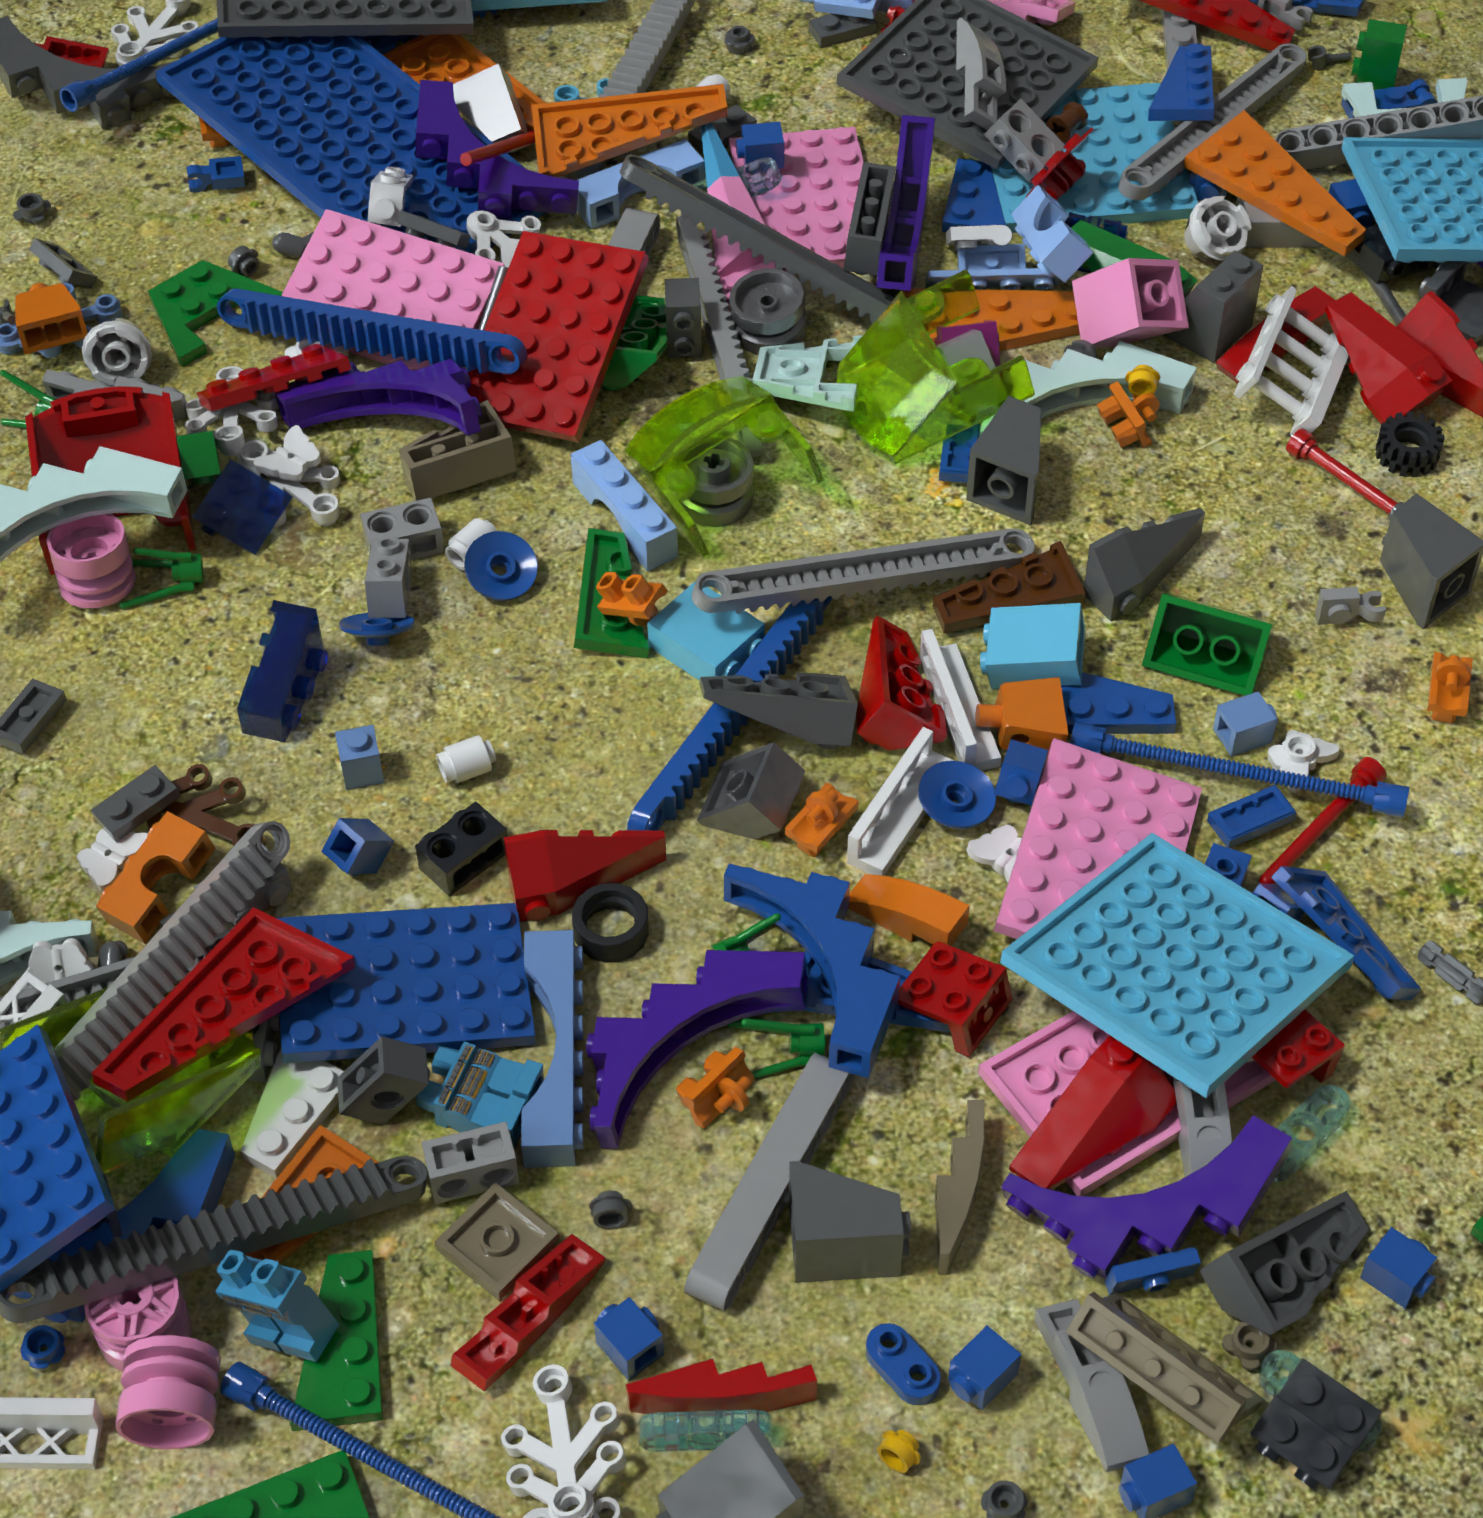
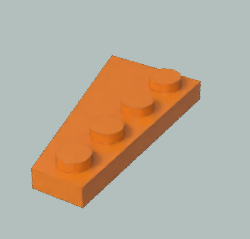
M319 1125L268 1190L273 1189L276 1193H279L287 1184L296 1188L303 1179H307L309 1183H312L320 1174L329 1178L336 1169H340L342 1173H345L353 1164H356L358 1168H362L369 1159H372L374 1163H378V1161L322 1125ZM320 1231L245 1255L259 1260L270 1259L281 1263Z

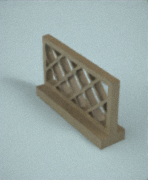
M1095 1292L1088 1294L1066 1330L1067 1334L1216 1443L1224 1440L1233 1425L1258 1411L1265 1400L1118 1293L1104 1298Z

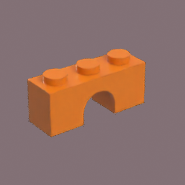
M167 811L162 819L150 828L146 840L137 852L128 857L122 872L113 884L104 889L96 905L97 909L108 924L146 944L161 924L160 920L169 913L160 897L152 892L155 883L161 877L171 873H178L193 880L216 848L206 831Z

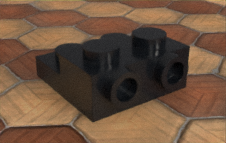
M1378 224L1366 227L1364 240L1346 255L1377 284L1427 270L1431 261H1413L1410 263L1395 261Z
M1302 1358L1278 1396L1275 1395L1250 1434L1259 1440L1254 1447L1256 1450L1276 1464L1280 1462L1282 1457L1298 1467L1294 1476L1310 1488L1318 1492L1320 1487L1324 1485L1333 1491L1383 1412Z

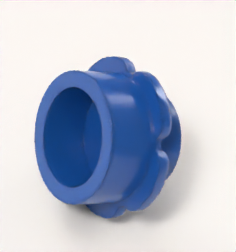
M36 1326L30 1329L24 1336L21 1356L24 1361H29L30 1367L46 1369L50 1364H56L63 1358L66 1350L63 1346L65 1338L60 1331L50 1326ZM48 1346L46 1351H40L41 1347Z

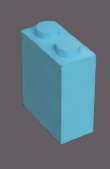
M695 582L647 623L649 648L699 681L700 677L735 676L765 637V623L746 611H743L741 614H737L735 610L707 613L696 607L691 596ZM709 587L702 589L708 597H721L720 594Z
M1081 603L991 608L990 623H985L983 628L984 643L987 646V651L981 652L980 655L981 672L988 675L991 689H999L1000 685L1007 682L1053 677L1060 678L1061 686L1081 685L1086 634Z

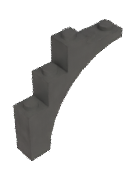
M8 16L0 18V79L12 98L42 89L58 114L67 111L59 96V91L62 87L78 80H94L114 70L113 68L78 64L58 57L28 39L17 29ZM172 62L147 67L99 91L95 95L96 100L87 106L100 127L105 129L132 120L131 109L173 96L156 81V71Z

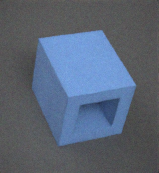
M1258 691L1218 705L1213 730L1232 757L1272 743L1278 718L1273 706L1267 704Z
M374 725L336 731V741L346 790L384 783Z

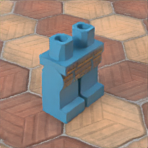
M463 1042L460 1050L439 1046L433 1058L432 1073L446 1078L443 1084L429 1080L425 1089L415 1096L416 1104L434 1113L436 1125L445 1128L449 1126L458 1132L507 1121L512 1145L515 1148L521 1136L522 1108L536 1094L544 1081L543 1064L528 1059L525 1064L502 1058L489 1050L476 1049V1045Z
M232 1249L228 1251L217 1268V1273L223 1280L215 1292L221 1299L226 1300L228 1305L239 1309L249 1322L248 1327L243 1333L247 1340L254 1345L279 1352L283 1350L286 1354L317 1362L338 1328L339 1323L313 1289L308 1285H304L307 1280L301 1270L282 1266L278 1261L270 1259L259 1260L248 1257L240 1251Z

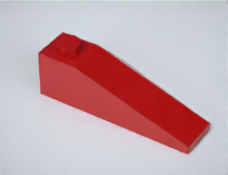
M1430 291L1406 315L1397 328L1430 352L1453 380L1440 395L1483 418V364L1475 352L1478 346L1472 338L1465 339L1456 326L1460 322L1456 313L1433 291Z
M1352 292L1327 305L1324 309L1339 345L1345 347L1351 362L1348 366L1352 375L1357 374L1363 388L1360 394L1364 404L1381 425L1383 422H1386V418L1389 416L1395 418L1396 413L1402 412L1403 416L1406 417L1407 412L1416 413L1434 402L1453 381L1430 352Z
M878 615L872 624L856 711L857 734L866 742L877 744L888 751L909 748L922 727L933 731L932 744L943 742L947 738L945 713L941 705L933 704L929 694L933 687L930 680L923 679L917 669L921 664V660L908 632Z
M539 830L504 837L509 883L519 922L529 920L540 921L549 916L558 915L574 907L577 898L587 889L606 883L620 884L667 860L665 833L659 830H618L612 836H594L593 830H580L578 836H558L557 830Z
M1109 1035L1089 1057L1009 1165V1170L1018 1177L1039 1187L1052 1190L1086 1171L1088 1165L1109 1154L1111 1157L1122 1150L1123 1145L1139 1136L1144 1138L1155 1132L1177 1106L1175 1090L1158 1066Z

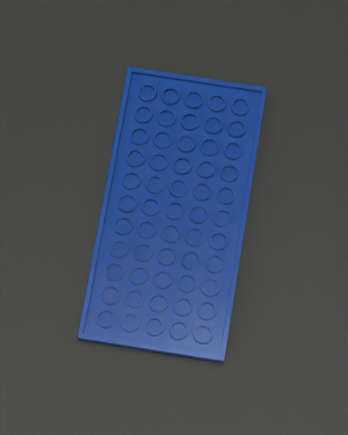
M220 37L156 71V81L320 218L325 210L328 209L367 221L371 181L380 171H385L386 167H398L405 169V174L413 175V182L405 191L404 211L469 234L466 222L471 213L478 211L479 189L446 187L447 160L416 157V128L420 84L361 37ZM463 119L471 133L485 146L493 144L491 140ZM507 153L500 155L507 161L525 168ZM511 210V219H497L521 222L525 216L540 218L548 212ZM373 223L405 233L406 226L401 225V227ZM425 234L424 239L436 242L437 239L428 234ZM470 236L467 248L456 245L455 249L475 254L477 241ZM490 241V247L495 245L494 242Z

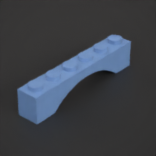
M574 930L524 932L525 978L528 980L529 991L543 1006L551 1019L556 1033L554 1057L547 1076L536 1094L522 1108L521 1149L524 1168L575 1166V1150L583 1149L584 1147L583 1123L576 1124V1112H583L584 1109L583 1087H576V1076H583L584 1071L583 1050L576 1051V1040H583V1015H576V1005H583V980H576V971L583 970V946H575Z

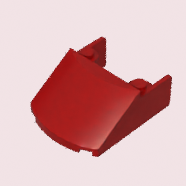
M128 386L97 388L56 399L50 402L51 408L33 417L32 412L25 416L32 477L38 474L43 463L84 474L87 461L93 459L99 446L182 468L176 437L178 433L170 393L162 391V396L144 393L142 387ZM187 488V492L173 518L155 515V518L161 525L167 527L182 525L188 549L191 552L197 550ZM112 513V514L116 517V516H122V515H128V514H134V513ZM48 530L39 535V542L50 575H55L46 542L50 531Z

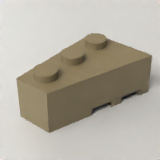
M488 399L480 403L482 417L478 418L481 428L480 432L468 436L455 426H451L440 433L434 429L399 449L405 484L415 501L426 498L435 499L440 495L466 489L472 485L490 479H497L517 471L511 435Z

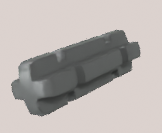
M1429 940L1425 943L1418 953V959L1429 968L1434 966L1436 968L1434 972L1460 992L1463 990L1467 991L1465 996L1475 1004H1482L1483 978L1478 977L1476 979L1474 971L1452 954L1447 953L1445 955L1443 953L1445 949L1435 941Z

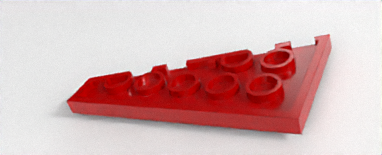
M1139 0L1269 51H1273L1282 44H1290L1295 31L1294 28L1249 0Z

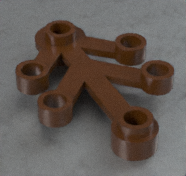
M195 764L188 769L186 776L171 782L177 787L181 795L193 789L197 791L206 790L212 784L213 777L205 765ZM198 774H205L201 781H194ZM235 777L222 781L219 789L183 803L175 800L146 821L150 830L156 822L162 819L161 813L165 814L169 811L207 832L232 841L233 846L255 824L249 823L237 826L205 813L227 803H240L245 798L246 789L241 781ZM238 787L235 794L227 795L230 788ZM263 834L261 843L266 847L267 840Z

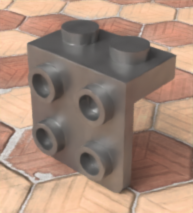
M1446 261L1440 263L1435 274L1424 279L1419 288L1418 295L1422 299L1426 293L1433 291L1456 313L1460 319L1459 324L1456 326L1465 339L1472 338L1474 342H1479L1483 338V288L1464 280L1468 262Z

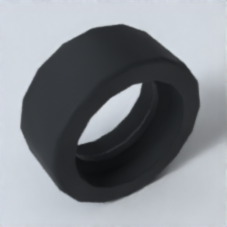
M618 883L600 884L587 889L577 898L572 909L574 940L577 946H583V953L594 960L620 962L633 957L644 947L649 936L648 907L644 899L631 887ZM619 909L626 911L634 917V926L618 936L604 937L590 931L587 928V920L602 910Z

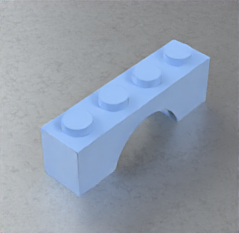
M686 139L639 156L697 188L705 186V160ZM623 163L578 179L577 213L591 230L620 219V207L624 200L637 192L645 191L621 176L620 169Z
M1039 185L1034 188L1011 214L1017 223L1014 229L1023 237L1022 242L1031 250L1029 253L1038 262L1037 266L1051 279L1056 275L1065 283L1093 253L1087 242L1065 223L1068 214L1062 205Z
M602 440L571 453L573 484L591 505L599 501L607 505L625 534L629 551L647 572L678 557L677 527Z

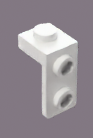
M386 167L385 171H380L371 181L367 222L401 227V224L396 223L400 210L404 211L405 191L412 184L413 175L405 174V169L398 167Z

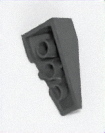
M1198 508L1171 515L1164 523L1158 525L1151 520L1144 522L1141 529L1132 531L1129 527L1120 528L1090 544L1084 582L1085 597L1110 622L1123 614L1128 615L1132 613L1201 537L1205 512Z
M797 673L796 680L786 681L780 679V676L777 674H765V678L761 682H753L752 679L742 675L700 677L699 685L704 699L810 743L817 744L825 749H837L839 746L851 747L858 703L846 676Z
M1345 1191L1226 1252L1201 1268L1199 1272L1223 1311L1271 1335L1306 1316L1312 1307V1302L1321 1291L1326 1289L1331 1282L1330 1278L1349 1258L1369 1231V1227L1351 1197Z

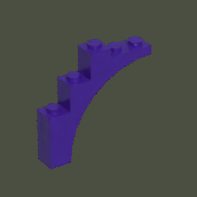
M420 80L416 128V157L446 159V187L479 189L478 211L490 212L496 218L511 219V210L577 214L578 180L551 177L530 171L507 161L501 156L464 166L460 161L461 154L485 145L471 133L461 118L454 100L453 82Z
M902 115L891 208L885 240L879 254L876 288L907 291L915 288L918 254L921 252L923 224L927 215L936 118Z
M452 359L416 371L414 369L410 370L401 360L367 372H360L352 362H349L352 370L339 373L337 368L328 369L321 372L322 379L308 382V380L290 382L288 389L275 393L281 418L289 429L295 425L300 426L302 429L318 423L348 417L376 414H405L441 420L457 427L468 436L481 431L478 418L482 417V410L475 396L471 397L468 394L467 389L471 388L468 372L465 368H460Z
M706 950L704 966H698L696 984L652 983L649 1000L644 999L642 1004V1018L597 1017L594 1033H589L587 1037L586 1051L587 1057L593 1059L597 1070L596 1089L599 1100L598 1105L592 1106L590 1111V1129L596 1132L601 1148H619L626 1120L640 1093L658 1070L684 1047L712 1030L743 1018L770 1012L805 1010L810 976L805 952Z
M1253 1115L1235 1140L1207 1165L1175 1183L1140 1194L1111 1198L1074 1196L1039 1187L1012 1173H1009L1001 1189L1005 1199L1008 1200L1005 1205L1013 1212L1026 1219L1032 1214L1045 1222L1043 1228L1048 1233L1062 1241H1066L1067 1237L1071 1238L1067 1251L1069 1257L1073 1259L1072 1267L1091 1279H1094L1096 1275L1106 1279L1111 1268L1118 1265L1134 1237L1139 1238L1137 1244L1142 1249L1154 1256L1178 1251L1200 1215L1205 1217L1203 1223L1213 1231L1224 1236L1229 1231L1239 1237L1292 1151V1137Z

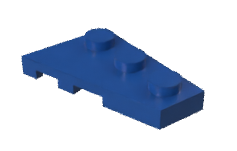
M958 158L942 220V232H947L950 227L1006 226L991 166L974 159Z

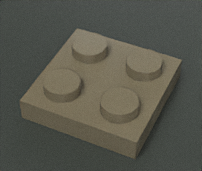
M495 1182L434 1242L436 1250L500 1301L515 1286V1281L538 1263L560 1241L558 1231Z

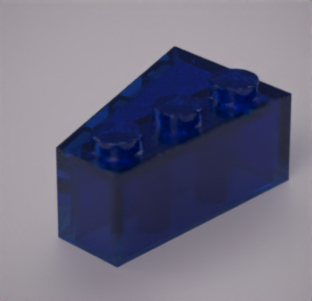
M273 600L270 612L274 614L275 620L270 634L262 633L259 644L264 646L265 650L259 667L251 665L237 707V713L243 734L285 743L291 729H296L300 722L301 709L305 700H310L313 695L318 673L323 672L326 668L328 652L324 650L316 609Z

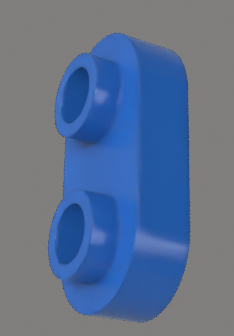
M885 1323L873 1328L866 1339V1357L871 1366L906 1403L925 1405L931 1402L937 1396L940 1388L941 1376L937 1365L902 1327ZM892 1340L896 1343V1346L886 1348L882 1346L881 1342ZM914 1372H920L926 1378L922 1381H916L910 1375Z

